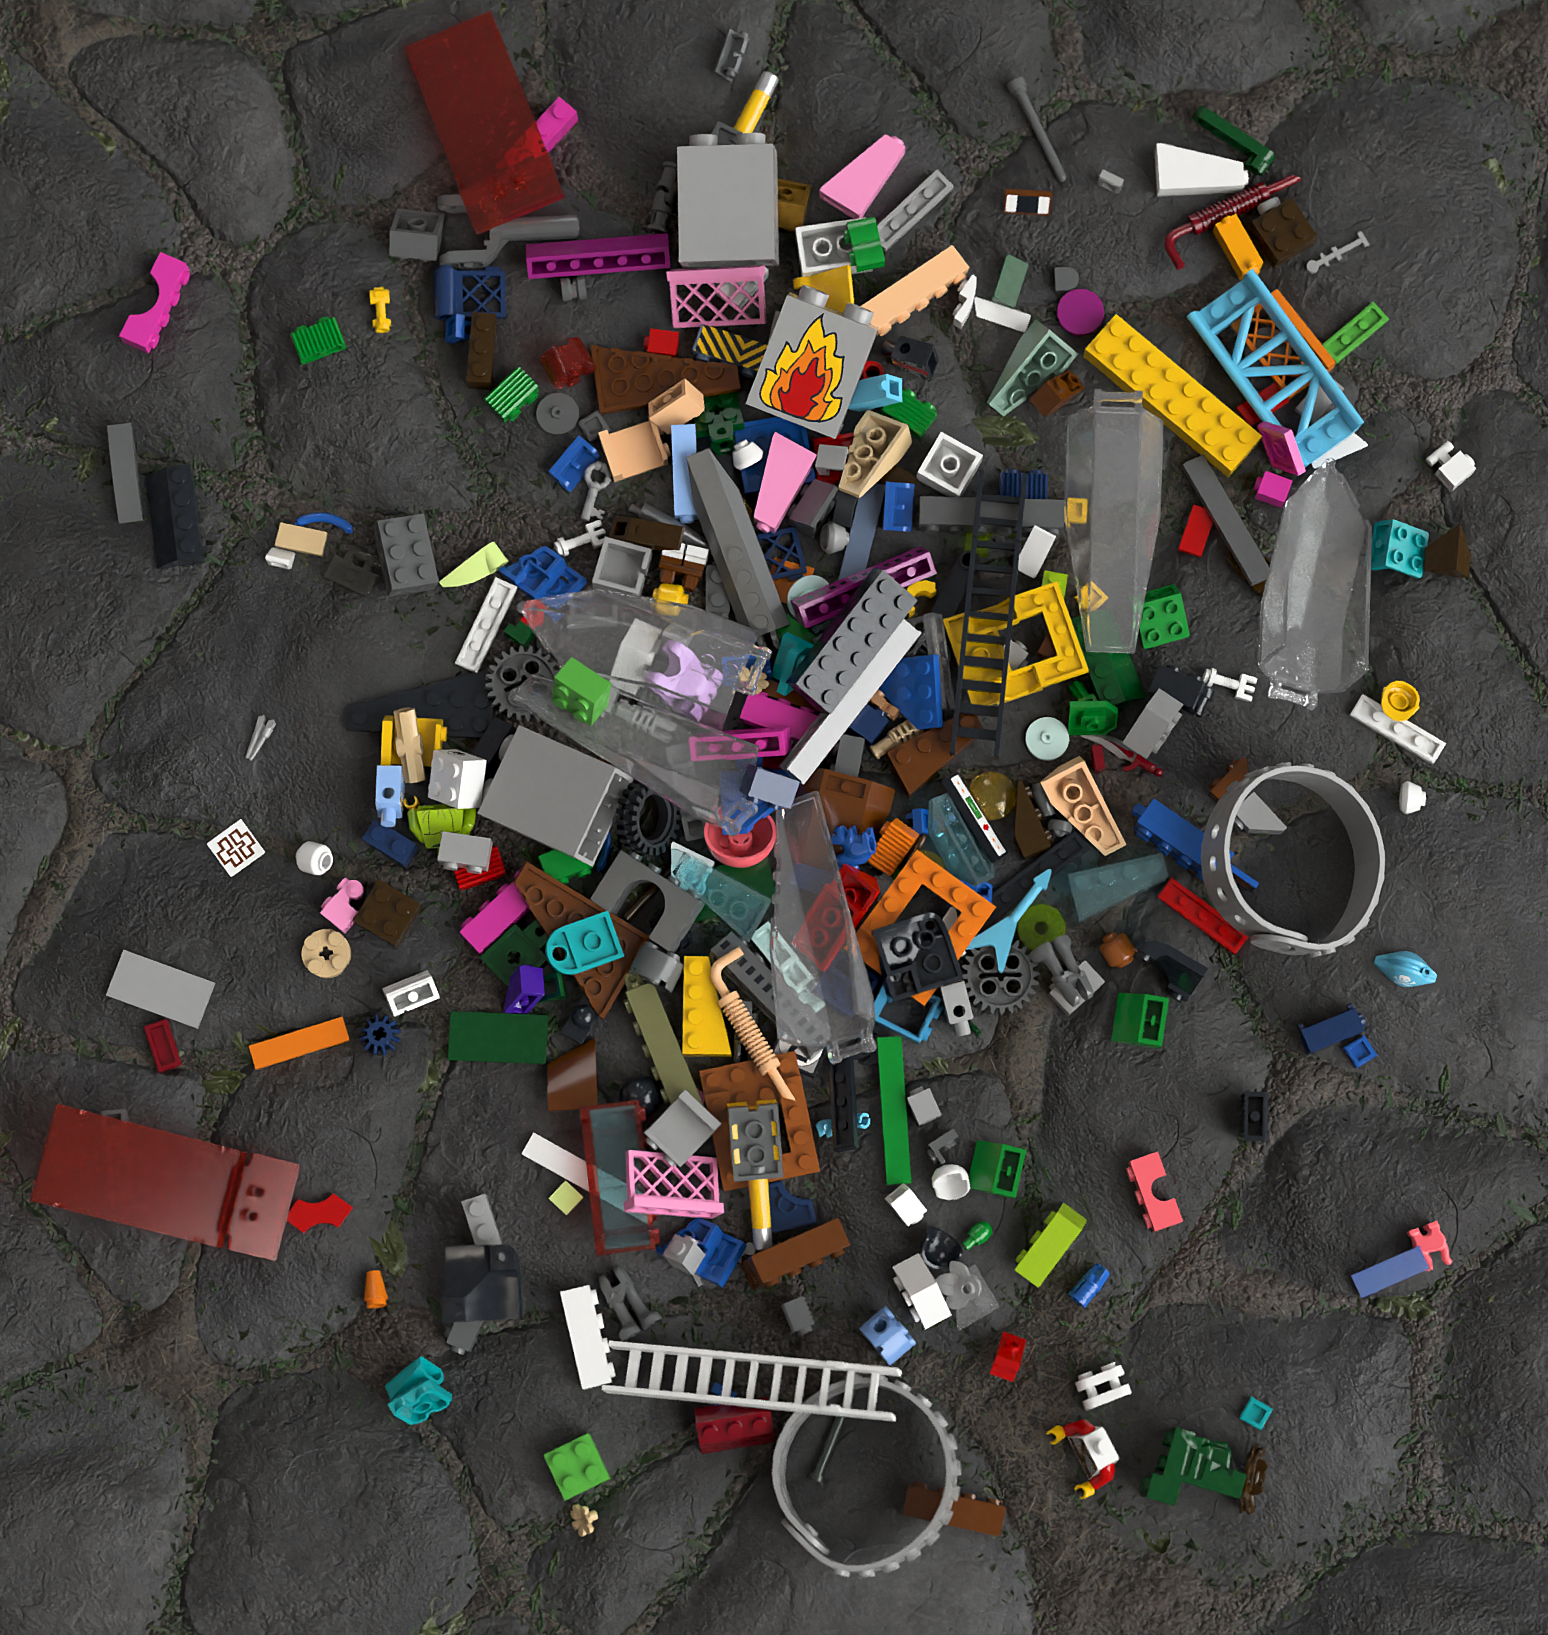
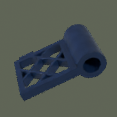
M451 265L438 266V269L434 270L435 319L446 321L447 318L455 314L465 315V319H472V312H463V303L468 298H471L479 306L474 312H479L482 309L484 312L481 313H496L497 319H505V271H500V267H486L485 271H457L452 269ZM462 277H472L478 284L469 292L462 285ZM489 278H500V286L494 292L484 284ZM480 287L490 294L483 303L472 295ZM494 298L500 304V312H490L485 305Z
M795 527L777 530L775 534L768 532L756 535L758 541L765 540L772 544L767 555L764 553L763 555L765 560L778 567L775 574L771 575L773 581L788 578L789 582L802 578L803 574L807 573ZM791 534L793 545L790 549L777 543L781 536ZM774 547L786 553L781 564L769 557ZM789 555L798 560L800 569L790 570L783 565Z

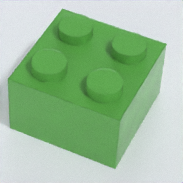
M571 657L554 677L552 701L558 708L566 709L572 713L579 722L592 726L608 706L611 683Z
M590 1433L544 1455L564 1500H568L611 1479Z

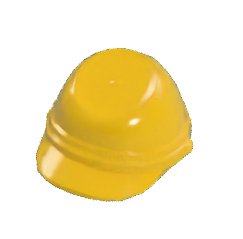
M1395 681L1383 688L1381 707L1389 718L1395 721H1405L1420 708L1419 694L1410 684L1403 681Z

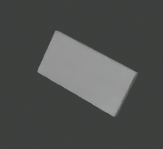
M123 950L106 996L198 1029L215 983Z

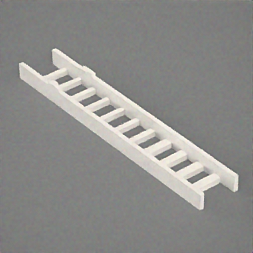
M609 1341L608 1346L612 1349L630 1351L625 1387L602 1385V1390L606 1393L895 1421L896 1419L893 1413L875 1411L879 1375L901 1376V1371L898 1368ZM641 1352L654 1353L649 1389L636 1388ZM665 1354L678 1355L673 1391L660 1390ZM689 1356L701 1357L696 1394L684 1393ZM712 1359L726 1360L721 1396L708 1395ZM735 1361L751 1362L746 1399L730 1397ZM759 1363L775 1364L770 1401L754 1400ZM783 1365L799 1367L794 1403L778 1402ZM807 1368L823 1369L819 1406L802 1404ZM831 1370L848 1371L843 1408H840V1405L830 1404V1406H826ZM855 1372L872 1374L867 1410L850 1409Z

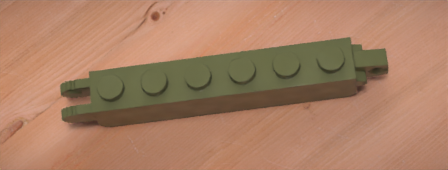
M627 973L625 977L627 999L623 1001L628 1014L634 1013L636 1021L633 1022V1026L637 1036L642 1035L645 1040V1044L641 1046L646 1058L651 1057L655 1066L650 1068L655 1080H661L664 1088L660 1090L664 1102H670V1105H672L679 1098L678 1096L686 1090L703 1106L655 986L649 983L645 984L639 974L634 973V976Z

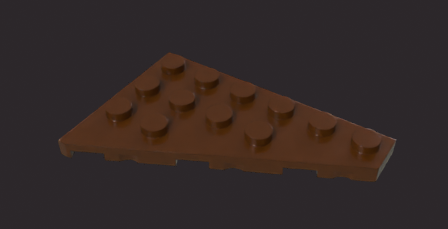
M525 862L513 882L547 938L560 927L607 911L528 862ZM610 912L609 915L624 957L572 975L593 1010L601 1019L605 1018L622 989L625 977L640 946L644 945L645 941L649 942L650 940L647 934ZM556 947V952L563 960L565 957L564 950Z

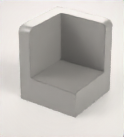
M819 444L815 464L819 475L829 476L830 470L843 471L846 459L848 460L849 457L848 447Z

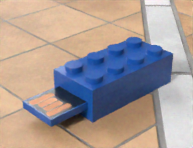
M1153 799L1147 808L1139 803L1134 805L1131 813L1139 819L1133 828L1137 832L1135 835L1146 843L1151 841L1156 845L1155 849L1165 856L1170 854L1177 859L1176 863L1185 870L1190 868L1197 873L1196 877L1204 882L1201 866V845L1204 832L1156 799ZM1229 850L1231 860L1235 853ZM1231 864L1234 881L1252 893L1259 883Z

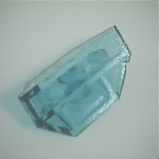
M945 793L931 799L928 812V833L950 874L973 886L993 879L995 877V863H991L950 795Z

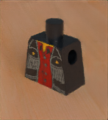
M899 336L896 343L886 340L881 350L882 354L891 357L896 368L931 381L939 362L933 344L905 336Z

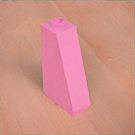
M885 134L824 184L819 190V198L852 219L862 218L904 156L905 146L903 142L895 136L889 137Z
M776 432L772 437L754 513L756 527L762 532L768 533L770 531L774 534L817 459L815 453Z

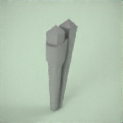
M265 716L258 717L246 753V759L252 761L265 740L269 738L276 726L274 719L268 720L265 725Z

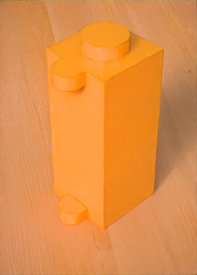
M1236 214L1227 216L1221 222L1215 224L1213 233L1239 280L1244 278L1245 274L1251 269L1256 274H1259L1263 261Z

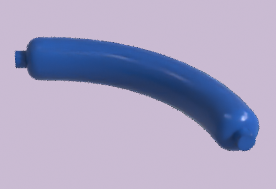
M329 513L306 514L298 517L294 523L295 526L301 527L313 522H326L339 527L345 533L352 534L354 532L352 525L347 521Z
M610 832L603 843L599 860L596 863V871L598 872L605 869L610 858Z

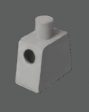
M960 980L938 987L947 1023L949 1025L954 1024L957 1037L970 1034L968 1020L973 1019L965 982ZM960 1005L962 1011L960 1014L955 1015L954 1008Z

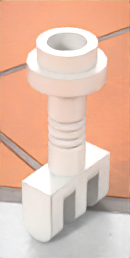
M601 520L585 525L587 533L567 541L563 537L558 538L557 542H554L557 554L567 556L569 555L568 550L588 542L592 543L594 549L601 547L604 538L598 540V537L605 535L606 532L604 529L594 530L602 526Z
M1214 668L1205 669L1202 681L1206 683V686L1211 687L1213 683L1236 690L1234 698L1246 702L1252 701V696L1244 694V691L1254 693L1255 688L1246 685V683L1256 684L1257 678L1241 674L1239 681L1216 674L1217 670Z

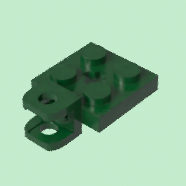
M737 392L703 397L704 411L699 416L693 418L697 437L710 436L711 447L715 455L732 453L735 450L734 431L745 429ZM719 410L720 414L715 415L713 411ZM723 443L728 444L725 448L719 447Z
M537 920L532 922L524 931L514 924L480 958L509 986L510 977L519 966L529 964L533 967L541 968L547 962L546 955L542 950L545 948L548 938L545 933L543 936L538 937L537 933L542 928ZM511 952L514 954L519 952L521 954L519 964L513 963L511 965L509 963L511 959L509 954Z

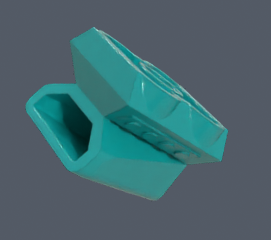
M420 1356L388 1382L385 1387L390 1398L388 1406L392 1413L412 1425L425 1421L432 1412L445 1409L450 1404V1401H452V1394L440 1386L444 1380L442 1370Z

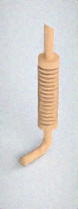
M738 946L717 959L711 968V981L722 997L718 1004L723 1009V1012L726 1013L725 1016L729 1017L728 1021H732L730 1024L734 1025L733 1029H737L735 1032L736 1034L739 1033L738 1037L741 1038V1042H744L743 1045L747 1046L745 1049L750 1050L748 1053L749 1055L752 1054L753 1062H757L756 1067H760L758 1070L763 1076L768 1073L781 1096L786 1099L795 1100L776 1069L781 1063L777 1058H774L776 1055L772 1054L773 1050H769L770 1045L767 1046L768 1042H764L765 1037H761L763 1034L759 1033L760 1029H756L758 1026L757 1024L754 1025L755 1021L752 1020V1016H749L750 1013L746 1012L748 1009L744 1008L745 1004H741L742 1000H739L740 996L737 991L730 993L722 980V969L744 955Z

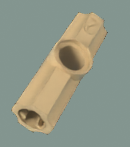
M408 707L394 710L397 731L396 749L398 757H401L405 783L423 781L426 779L422 756L424 754L422 735L418 731L415 708Z

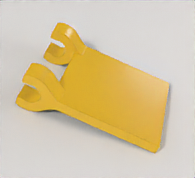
M844 265L809 277L793 279L794 289H799L802 285H806L829 294L826 307L843 313L847 302L854 304L850 265Z

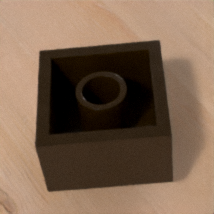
M1292 197L1252 221L1249 232L1274 269L1314 245L1318 237Z
M378 879L353 921L359 927L398 949L423 907L417 901Z

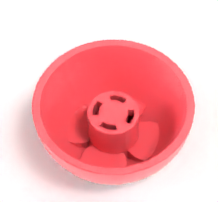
M720 808L708 818L704 827V838L709 851L718 861L730 867L746 868L758 864L771 852L776 840V825L772 817L768 815L766 818H761L753 825L754 828L747 834L722 835Z

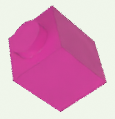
M1265 471L1263 477L1258 476L1253 488V490L1257 491L1255 498L1282 508L1292 480Z

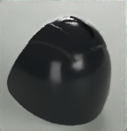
M927 1228L920 1241L922 1260L926 1265L938 1270L947 1269L950 1261H958L963 1254L960 1244L949 1234L937 1228Z

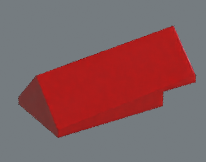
M843 864L833 883H826L791 944L822 971L827 972L879 894L880 889L877 879L848 864Z

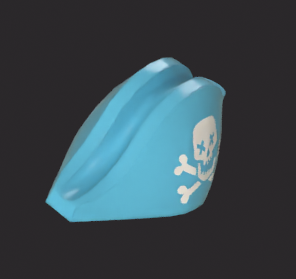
M1398 951L1378 955L1374 960V965L1399 986L1414 987L1435 983L1437 974L1421 957L1413 952Z

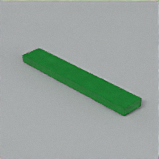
M880 1037L876 1039L886 1185L911 1183L902 1037Z

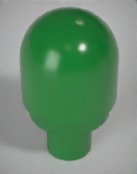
M986 1221L977 1222L969 1229L967 1233L968 1238L961 1243L962 1246L968 1251L974 1245L979 1246L985 1243L992 1235L991 1225Z

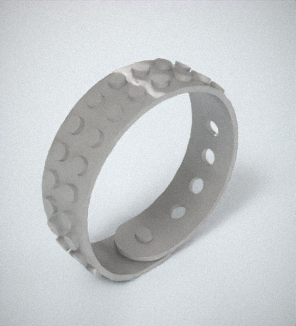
M1291 762L1279 763L1276 766H1266L1247 773L1240 782L1237 780L1227 786V792L1220 798L1209 816L1201 845V866L1204 884L1219 914L1237 931L1251 937V944L1281 954H1310V957L1314 958L1336 952L1335 948L1340 945L1344 947L1350 944L1355 939L1354 936L1368 924L1369 917L1378 904L1379 894L1384 881V845L1379 826L1369 806L1350 784L1337 777L1335 773L1314 768V765L1311 764L1291 766ZM1263 780H1285L1301 784L1313 790L1335 810L1350 838L1355 863L1351 896L1337 926L1318 944L1307 943L1308 938L1305 935L1274 926L1263 920L1242 898L1234 881L1229 854L1234 820L1246 796Z
M855 1374L853 1389L870 1388L872 1374L870 1378H862L860 1374ZM879 1375L878 1388L896 1392L910 1399L925 1412L940 1436L946 1458V1484L941 1504L929 1526L904 1549L886 1559L871 1564L857 1566L840 1564L827 1556L831 1551L817 1537L819 1533L810 1524H805L800 1519L792 1506L786 1488V1461L790 1445L798 1429L812 1413L794 1412L779 1436L774 1451L773 1486L780 1507L787 1517H784L781 1523L820 1562L833 1567L832 1573L849 1577L850 1572L857 1573V1577L860 1578L874 1577L875 1572L880 1570L889 1573L900 1568L899 1563L902 1561L911 1562L921 1555L920 1549L925 1545L931 1546L940 1536L937 1532L942 1525H948L953 1515L951 1511L953 1501H958L960 1487L957 1485V1476H961V1462L955 1457L954 1450L958 1449L955 1437L951 1433L948 1434L945 1428L948 1425L947 1421L939 1411L934 1413L930 1409L932 1403L923 1395L918 1393L914 1396L910 1393L911 1387L898 1380L894 1384L888 1382V1378L883 1375ZM845 1376V1380L829 1385L827 1401L845 1392L847 1376ZM820 1391L803 1404L819 1406Z

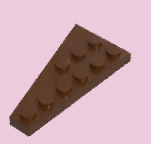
M591 345L601 415L648 407L650 401L683 379H686L700 391L703 397L742 391L737 365L710 361L701 362L689 358L680 359L667 355L640 351L631 352L618 348L610 349Z

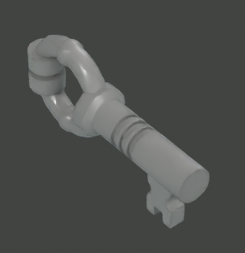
M596 461L590 464L584 472L589 491L580 517L581 520L589 521L590 517L596 516L599 520L603 519L601 514H604L605 511L594 508V503L598 491L606 488L611 482V471L606 463ZM593 469L605 473L606 477L603 483L599 484L591 480L590 475Z

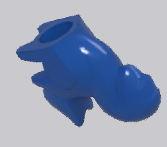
M839 825L834 830L832 837L827 840V844L842 845L844 852L837 854L833 861V867L837 874L843 864H848L860 870L859 865L867 862L871 855L875 853L877 847L872 827L867 828L865 832L859 835L855 825L848 830L844 825Z

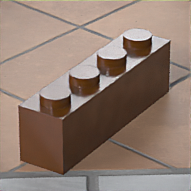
M914 1481L913 1486H907L901 1515L932 1521L941 1504L945 1488L938 1487V1491L928 1490V1484ZM963 1492L962 1497H958V1501H953L951 1507L953 1515L948 1525L1000 1537L1006 1507L1001 1506L1000 1500L987 1498L986 1502L977 1501V1495Z

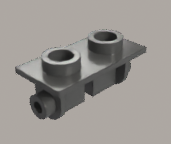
M728 29L714 70L715 73L729 82H732L735 75H738V69L742 60L740 56L744 54L747 43L750 41L748 33L741 31L737 34L732 29Z

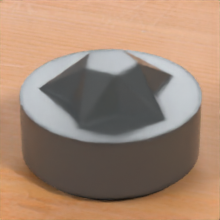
M1051 819L1048 821L1047 829L1055 836L1062 837L1066 834H1071L1072 824L1062 820Z

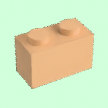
M683 379L648 403L649 419L668 435L671 433V425H683L704 411L703 394L686 379Z

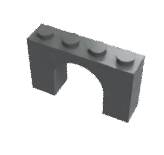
M620 850L590 900L608 912L617 915L626 898L635 887L643 883H655L664 894L665 909L649 938L668 951L675 953L681 940L686 936L706 903L699 899L701 894L695 890L688 888L686 891L680 887L682 882L675 877L669 875L666 878L660 874L662 869L651 862L648 865L641 862L643 857L639 854Z

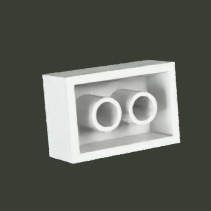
M865 218L795 227L801 276L809 277L844 265H850L848 252H852L850 243L845 244L843 230L847 229V222ZM850 265L851 274L870 272L873 270L870 269L857 272L855 266Z

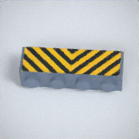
M701 324L693 347V357H696V360L701 362L710 361L737 365L741 375L754 379L768 345Z

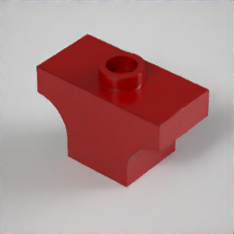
M1003 1332L989 1374L1013 1382L1021 1364L1026 1339Z

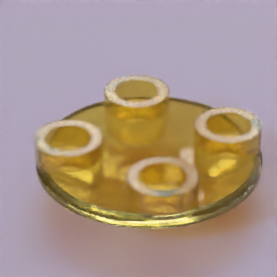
M997 772L983 773L976 777L969 787L970 793L987 820H996L1006 816L1015 805V787L1010 779L1003 774Z

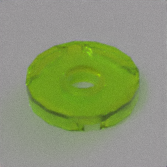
M1038 904L1028 908L1018 920L1017 925L1019 940L1031 951H1034L1048 941L1051 943L1058 936L1065 935L1066 930L1065 922L1060 912L1052 906ZM1038 922L1046 923L1048 932L1044 935L1037 934L1034 929L1035 924Z

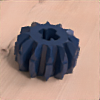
M376 1014L374 1015L375 1023H372L369 1019L365 1020L370 1027H361L360 1031L367 1035L360 1037V1041H369L365 1044L364 1048L369 1050L373 1047V1055H377L381 1048L382 1055L386 1056V1047L395 1051L396 1048L391 1043L401 1042L400 1038L394 1037V1035L401 1033V1029H393L397 1021L392 1020L388 1023V1015H384L382 1022H380V1017ZM381 1029H384L383 1032L386 1034V1038H381L380 1041H377L378 1038L375 1036V1033H380Z

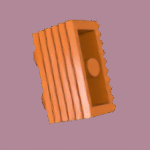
M897 818L891 823L887 821L879 832L882 837L876 842V851L867 861L888 877L896 871L919 837V833Z

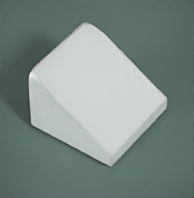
M273 547L266 554L265 559L269 565L290 570L295 553Z

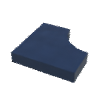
M782 1180L768 1183L772 1234L817 1223L812 1199H800L793 1196L785 1189Z

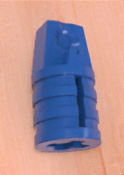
M1096 1263L1081 1277V1280L1072 1288L1068 1296L1078 1305L1086 1308L1091 1299L1101 1290L1110 1273L1105 1267Z

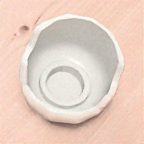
M943 1165L935 1170L932 1176V1187L935 1189L937 1197L941 1199H959L970 1190L969 1177L963 1167L959 1165Z

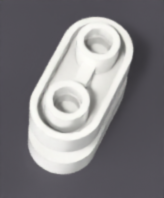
M1115 1362L1101 1367L1102 1372L1093 1375L1092 1371L1078 1376L1079 1381L1075 1382L1078 1392L1086 1390L1089 1399L1082 1401L1086 1411L1132 1393L1129 1384L1121 1386L1118 1379L1119 1376L1124 1375L1121 1365L1116 1367ZM1109 1380L1112 1390L1098 1395L1095 1386Z

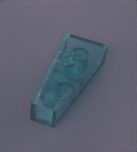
M685 851L673 870V874L748 943L750 942L772 902L770 896Z
M1163 853L1068 874L1066 882L1077 925L1165 881L1168 878Z

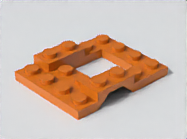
M916 850L845 949L881 975L879 960L870 931L894 924L923 884L961 912L948 931L957 959L959 960L996 906L919 850ZM937 988L911 997L925 1006Z

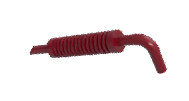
M1289 175L1268 186L1260 182L1251 188L1234 194V196L1217 202V204L1206 207L1204 210L1196 212V214L1187 216L1188 223L1171 230L1164 240L1165 251L1175 268L1180 270L1185 266L1175 249L1174 242L1176 239L1191 231L1197 236L1203 233V231H1207V229L1214 228L1215 224L1221 222L1227 216L1234 214L1240 216L1249 210H1253L1258 205L1271 199V194L1302 179L1295 175Z

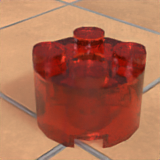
M580 337L567 339L569 344L559 348L555 345L541 356L542 361L540 363L555 389H559L566 384L569 388L573 387L581 381V376L590 374L597 368Z

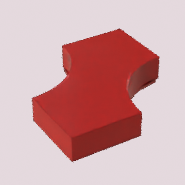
M334 1193L319 1203H307L298 1199L284 1219L303 1233H306L311 1227L322 1223L332 1224L339 1228L353 1207Z

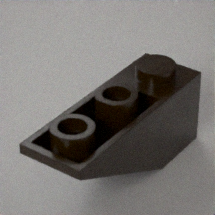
M614 517L609 538L646 547L651 550H680L685 527L632 517Z
M1020 780L1016 788L1013 840L1024 861L1049 850L1051 847L1050 842H1053L1049 830L1042 827L1040 820H1043L1038 806L1033 807L1030 800L1033 798L1028 784L1024 785L1022 780Z

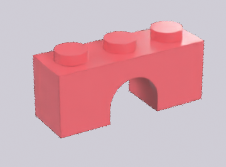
M1158 1151L1129 1161V1167L1126 1168V1172L1130 1182L1134 1181L1137 1191H1134L1138 1204H1143L1146 1214L1143 1215V1219L1147 1229L1151 1228L1153 1232L1183 1222L1175 1198L1168 1201H1160L1151 1192L1153 1181L1166 1175Z

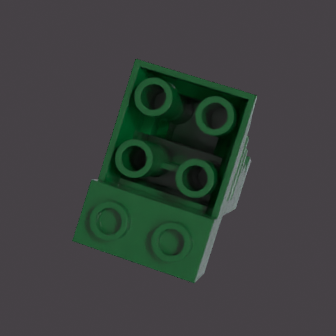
M1171 1427V1430L1166 1431L1162 1443V1445L1166 1446L1164 1455H1159L1156 1470H1159V1473H1148V1476H1143L1139 1491L1143 1492L1142 1497L1172 1506H1176L1182 1483L1240 1499L1247 1474L1230 1468L1231 1450L1228 1448V1443L1195 1437L1196 1433L1178 1427Z

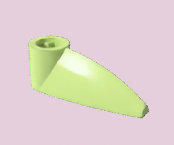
M491 542L449 573L439 583L442 587L470 584L497 572L500 567L508 563V560L496 543Z

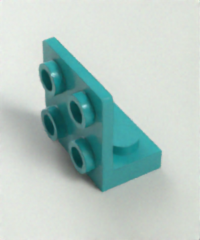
M1394 519L1374 522L1367 568L1371 570L1390 568L1414 578H1421L1424 549L1427 547L1429 533Z

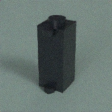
M496 717L493 718L471 754L486 760L484 776L486 781L490 778L494 779L502 762L499 759V750L504 739L511 734L514 735L517 730L513 725Z

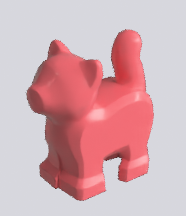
M1437 1221L1423 1226L1424 1230L1428 1232L1427 1235L1422 1236L1419 1228L1407 1232L1412 1241V1248L1420 1245L1430 1269L1425 1271L1433 1270L1432 1259L1428 1254L1431 1252L1440 1251L1444 1264L1450 1265L1452 1263L1445 1236L1441 1233Z

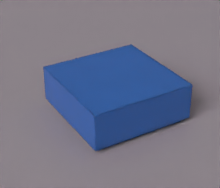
M1365 1035L1343 1048L1356 1069L1377 1056Z

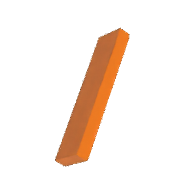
M339 1017L250 1045L249 1049L255 1069L258 1070L350 1041L344 1018Z

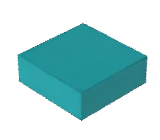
M1251 1396L1239 1419L1261 1431L1273 1409Z

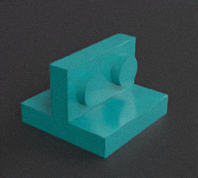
M788 632L782 637L771 677L780 681L777 692L784 696L794 690L785 682L814 646Z

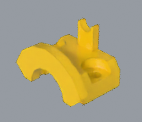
M926 580L908 585L907 591L915 598L926 596L932 599L937 592L935 583ZM914 606L906 615L908 619H910L915 613Z

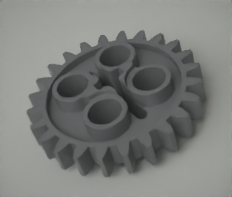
M520 645L518 652L513 647H510L509 655L502 651L500 654L501 659L495 657L493 660L496 666L489 665L488 671L492 674H486L485 679L491 683H487L484 687L486 690H491L487 694V699L494 698L491 707L499 705L498 714L504 711L507 712L506 720L513 715L515 716L516 723H518L521 717L524 718L526 724H528L530 717L537 722L539 714L545 718L548 715L546 709L552 712L555 709L552 704L554 703L552 701L554 677L560 670H553L557 663L552 662L549 664V654L544 658L541 657V649L535 654L533 653L532 646L529 647L527 652L524 651L522 645ZM525 666H534L537 669V673L529 674L525 670ZM506 672L511 673L515 680L511 682L506 681L502 674ZM539 677L544 678V680L534 681ZM521 680H523L524 684L529 683L527 688L524 685L519 686ZM540 687L545 691V695L537 696L533 689ZM505 688H514L508 692L504 691ZM519 695L523 702L516 704L512 702L511 696Z
M1019 940L1013 945L1011 944L1008 958L1013 957L1018 961V967L1016 969H1009L1005 965L1002 974L1021 973V977H1004L1002 982L999 981L998 977L985 979L978 977L980 974L996 975L998 972L996 951L992 946L980 947L978 951L970 949L973 957L965 956V960L969 965H962L961 969L967 972V974H963V980H967L965 986L966 989H970L968 998L975 997L972 1004L974 1006L979 1002L982 1003V1012L986 1007H990V1015H993L995 1009H999L1000 1016H1003L1004 1009H1008L1009 1013L1013 1014V1006L1021 1010V1001L1027 1004L1030 1002L1027 994L1033 996L1036 994L1031 986L1036 987L1039 985V982L1033 980V978L1040 975L1039 972L1033 971L1038 966V963L1030 962L1029 955L1025 954L1027 946L1022 949L1018 948ZM984 958L991 959L994 962V968L991 970L983 969L981 960ZM1011 981L1016 982L1019 985V992L1014 994L1008 992L1006 984ZM986 982L992 983L995 986V992L993 994L984 993L982 985Z

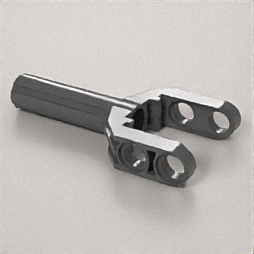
M483 193L442 195L437 198V208L448 213L483 212L484 220L489 221L490 240L484 241L485 250L448 251L439 256V266L451 265L452 269L486 268L510 241L578 239L579 217L577 215L507 218Z

